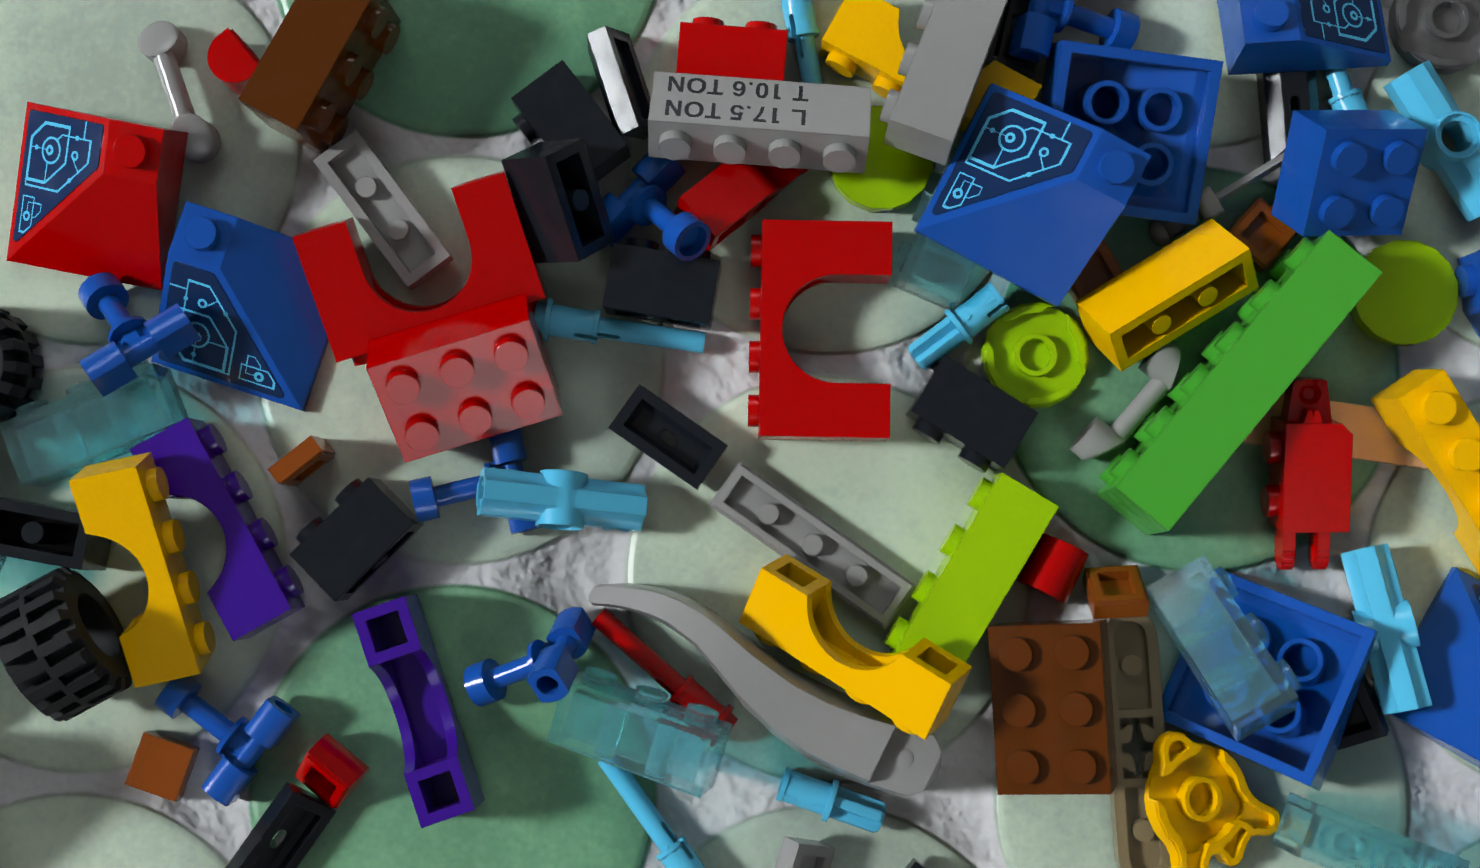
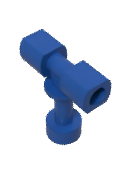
M1030 0L1027 12L1016 17L1008 54L1020 60L1033 63L1040 62L1049 57L1054 33L1061 32L1066 25L1098 36L1099 45L1131 49L1139 33L1140 19L1138 15L1119 8L1113 9L1106 16L1075 5V0Z
M647 152L631 169L637 178L618 197L608 192L602 198L616 241L614 243H618L635 224L639 226L654 224L663 231L662 241L666 249L682 261L694 260L708 247L711 238L709 226L691 212H682L676 215L666 207V192L686 171L678 160L648 157Z
M101 272L88 277L79 288V299L90 316L99 320H107L112 327L108 334L109 344L79 361L103 397L137 378L138 376L133 367L156 353L162 351L165 357L169 359L201 339L177 303L149 320L140 316H131L126 310L129 294L118 277L112 273Z
M520 428L489 437L494 461L484 463V467L524 471L522 461L527 460V455ZM480 475L436 486L433 485L431 476L410 480L409 487L418 523L440 518L439 507L475 499ZM508 519L511 535L540 528L535 526V522Z
M570 607L561 611L557 615L546 638L548 642L539 639L530 642L527 647L526 656L502 665L488 658L467 666L463 678L466 692L471 701L480 707L500 701L506 696L507 686L527 679V682L541 702L550 703L563 699L568 694L579 669L574 660L585 654L596 630L582 607Z
M189 676L171 680L161 691L154 705L172 719L178 717L183 712L219 740L215 752L223 758L201 787L214 800L224 806H229L237 801L258 773L254 764L266 748L271 749L277 746L299 718L300 714L290 704L274 695L265 700L250 721L243 716L233 723L197 695L202 684L195 678Z

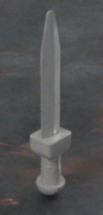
M1284 152L1214 194L1210 186L1203 189L1197 223L1208 221L1211 218L1215 219L1225 213L1221 202L1281 167ZM1153 220L1149 226V236L1155 244L1165 247L1172 243V238L1194 225Z

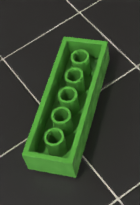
M1330 230L1313 242L1305 237L1293 250L1289 248L1268 272L1274 280H1268L1259 291L1257 289L1253 291L1238 307L1234 314L1241 319L1239 323L1235 321L1226 331L1221 330L1204 348L1201 355L1207 359L1205 364L1200 363L1192 372H1185L1170 389L1167 396L1173 400L1169 407L1165 405L1158 413L1152 412L1133 435L1139 441L1134 449L1129 448L1123 455L1118 453L1105 467L1099 476L1105 484L1096 495L1145 535L1170 531L1383 272Z

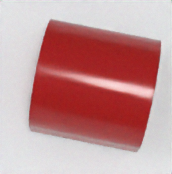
M229 28L225 29L212 41L207 53V61L212 73L234 93L241 95L260 61L258 56L233 29L230 30Z
M1043 533L1015 581L1063 604H1067L1089 554L1063 540Z
M327 733L306 753L295 776L331 808L337 809L363 780L370 767Z

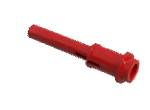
M606 608L591 623L671 695L667 701L675 705L704 731L701 735L702 738L707 740L710 737L718 743L735 725L738 718L731 713L734 707L730 704L724 707L697 683L692 675H689L686 679L681 676Z

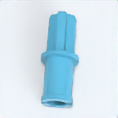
M989 282L975 293L973 297L952 312L949 309L945 310L946 318L911 343L908 347L909 354L923 370L929 369L964 341L968 345L972 344L973 336L993 320L1008 312L1010 308L1004 303L1005 300Z
M786 767L776 796V801H784L820 814L821 821L827 822L828 818H832L872 833L878 832L886 812V804L883 801L840 787V781L837 779H833L832 783L793 771L789 767Z

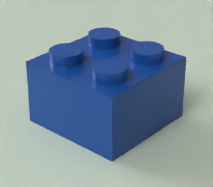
M1293 110L1271 214L1303 237L1321 236L1328 230L1336 236L1401 235L1428 129L1392 110Z

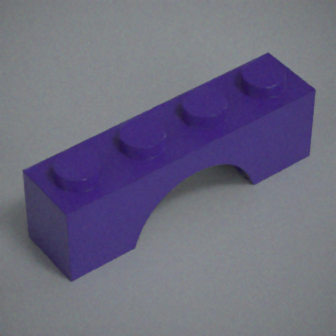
M187 417L129 449L133 456L148 452L152 453L155 466L161 467L166 474L169 484L168 498L188 497L207 507L219 521L226 541V558L221 574L207 594L233 641L251 638L305 607L299 596L304 592V588L298 575L290 565L283 566L274 550V547L278 545L277 537L270 524L263 517L259 519L256 517L248 500L253 498L252 491L239 471H231L223 456V453L227 451L226 443L213 424L206 425L205 421Z
M418 595L403 596L353 613L352 617L368 666L382 683L398 723L404 750V777L421 828L475 810L485 798Z

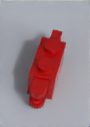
M1296 377L1285 391L1281 416H1271V431H1265L1263 435V459L1266 464L1270 465L1269 485H1263L1261 490V510L1263 516L1268 517V522L1275 527L1274 557L1276 567L1279 570H1292L1294 567L1296 533H1308L1309 546L1307 555L1310 567L1312 569H1326L1330 557L1331 533L1350 531L1353 434L1342 423L1332 419L1327 380L1322 378Z

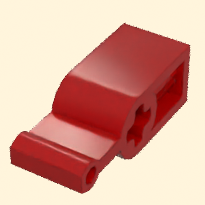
M722 163L680 196L674 213L677 215L682 212H691L709 226L711 238L706 250L711 251L764 209L779 192L798 177L805 174L809 169H785L773 166Z

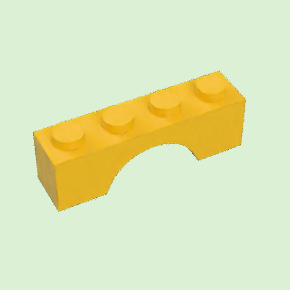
M843 0L822 38L819 55L826 58L825 64L834 72L848 78H852L855 74L872 83V90L886 99L889 90L900 91L905 80V76L898 74L905 52L899 35L900 9L884 0ZM994 60L982 69L959 130L963 133L965 132L989 84H996L1032 100H1035L1042 85Z
M1414 369L1371 397L1370 400L1396 442L1420 459L1444 488L1453 504L1458 519V527L1453 534L1480 575V426L1444 369Z
M151 452L85 466L69 480L85 534L104 537L125 547L139 561L147 577L149 595L146 609L132 620L119 637L134 687L138 688L200 674L215 651V634L210 622L207 620L203 621L197 603L200 600L199 581L193 570L188 571L182 554L185 548L184 532L180 522L177 519H172L166 502V499L169 497V484L164 470L161 467L155 466Z
M788 554L762 567L739 620L740 624L755 632V636L761 642L772 647H778L793 656L810 673L824 676L845 689L846 694L854 701L870 705L891 718L894 725L903 732L917 735L925 740L947 720L972 669L971 665L926 638H923L913 647L902 652L880 653L870 650L850 637L837 619L832 603L831 580Z

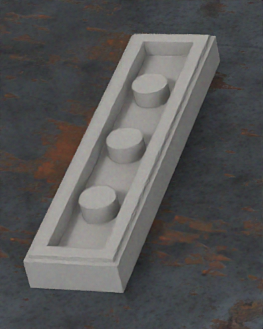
M741 461L736 465L709 504L780 556L788 554L831 580V592L884 629L887 628L916 586L913 582Z

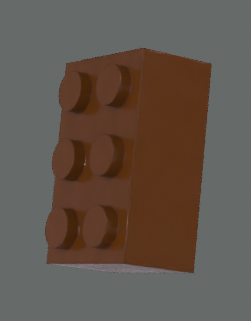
M294 0L238 99L270 128L321 155L328 150L330 145H335L343 138L348 127V118L346 117L356 99L362 100L369 92L374 81V72L372 71L381 55L389 54L399 38L400 27L398 25L401 20L388 0Z
M1107 619L1007 622L988 626L998 795L1112 794L1118 785Z

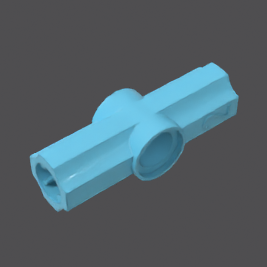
M1427 60L1391 81L1383 88L1400 115L1428 129L1420 163L1430 170H1435L1468 223L1480 217V122L1473 115L1460 111L1434 67ZM1442 131L1453 138L1455 143L1454 152L1447 149L1441 139Z
M484 467L481 469L477 484L475 504L477 516L535 522V526L540 528L577 531L584 530V527H591L603 530L639 532L642 531V525L647 514L648 497L645 492V485L588 479V474L579 471L545 469L540 470V473H533L515 469Z
M1388 543L1340 553L1354 610H1351L1352 620L1378 632L1368 661L1378 704L1381 706L1383 715L1433 706L1417 648L1421 645L1416 622L1408 599H1403L1398 582V573Z

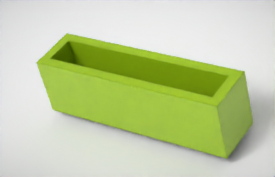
M1003 472L994 474L991 481L983 477L968 499L967 505L973 508V511L963 527L955 523L940 546L939 551L946 556L936 573L934 574L927 570L915 587L911 598L918 601L909 618L906 620L899 616L883 642L884 645L890 648L888 653L905 651L923 638H926L962 661L967 662L1059 506Z

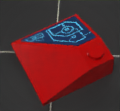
M27 102L7 261L89 277L97 273L107 272L117 276L121 283L162 291L168 251L174 236L188 132Z

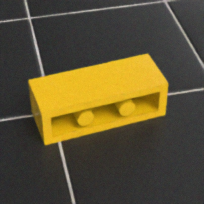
M1211 218L1076 300L1075 303L1087 339L1122 372L1255 291L1259 286L1250 248Z

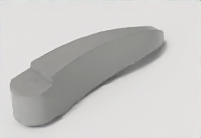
M631 583L599 584L591 590L589 602L592 605L634 611L663 623L695 646L740 703L775 737L808 760L840 776L898 796H912L921 793L932 785L938 776L942 753L934 732L925 740L917 735L903 732L894 725L891 718L872 706L858 703L846 693L830 688L787 666L716 612L698 601L672 590Z

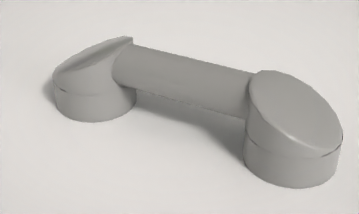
M167 21L154 22L141 32L138 38V47L156 65L174 117L170 129L188 132L185 158L193 163H207L213 160L219 153L221 137L219 132L210 123L196 115L178 65L187 53V39L174 24Z
M1171 341L1145 357L1139 364L1138 369L1150 378L1149 382L1110 427L1099 417H1096L1079 434L1069 449L1081 460H1089L1113 451L1125 444L1173 387L1181 361L1180 347L1174 341Z

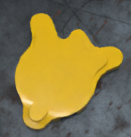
M1166 731L1158 736L1153 745V763L1145 784L1144 803L1146 815L1153 831L1167 848L1171 868H1208L1209 861L1213 855L1219 863L1235 866L1243 858L1247 843L1251 837L1256 835L1267 836L1277 831L1280 825L1279 812L1274 806L1259 801L1251 793L1239 765L1225 750L1214 748L1205 743L1194 742L1181 732Z

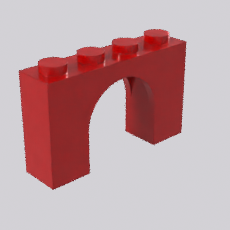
M504 170L455 185L451 188L470 243L472 264L464 287L453 297L437 304H409L396 299L381 287L372 273L353 217L305 231L292 237L337 363L352 358L354 366L367 364L368 342L370 340L522 294L527 295L532 312L535 311L537 301L546 298L547 291L538 263H535Z
M762 219V235H751V267H761V288H750V320H760V341H749V373H759V395L748 394V427H758V439L886 442L890 439L891 384L833 383L821 381L808 375L794 363L788 354L783 340L782 324L785 314L793 301L812 287L827 283L887 284L892 276L893 222Z

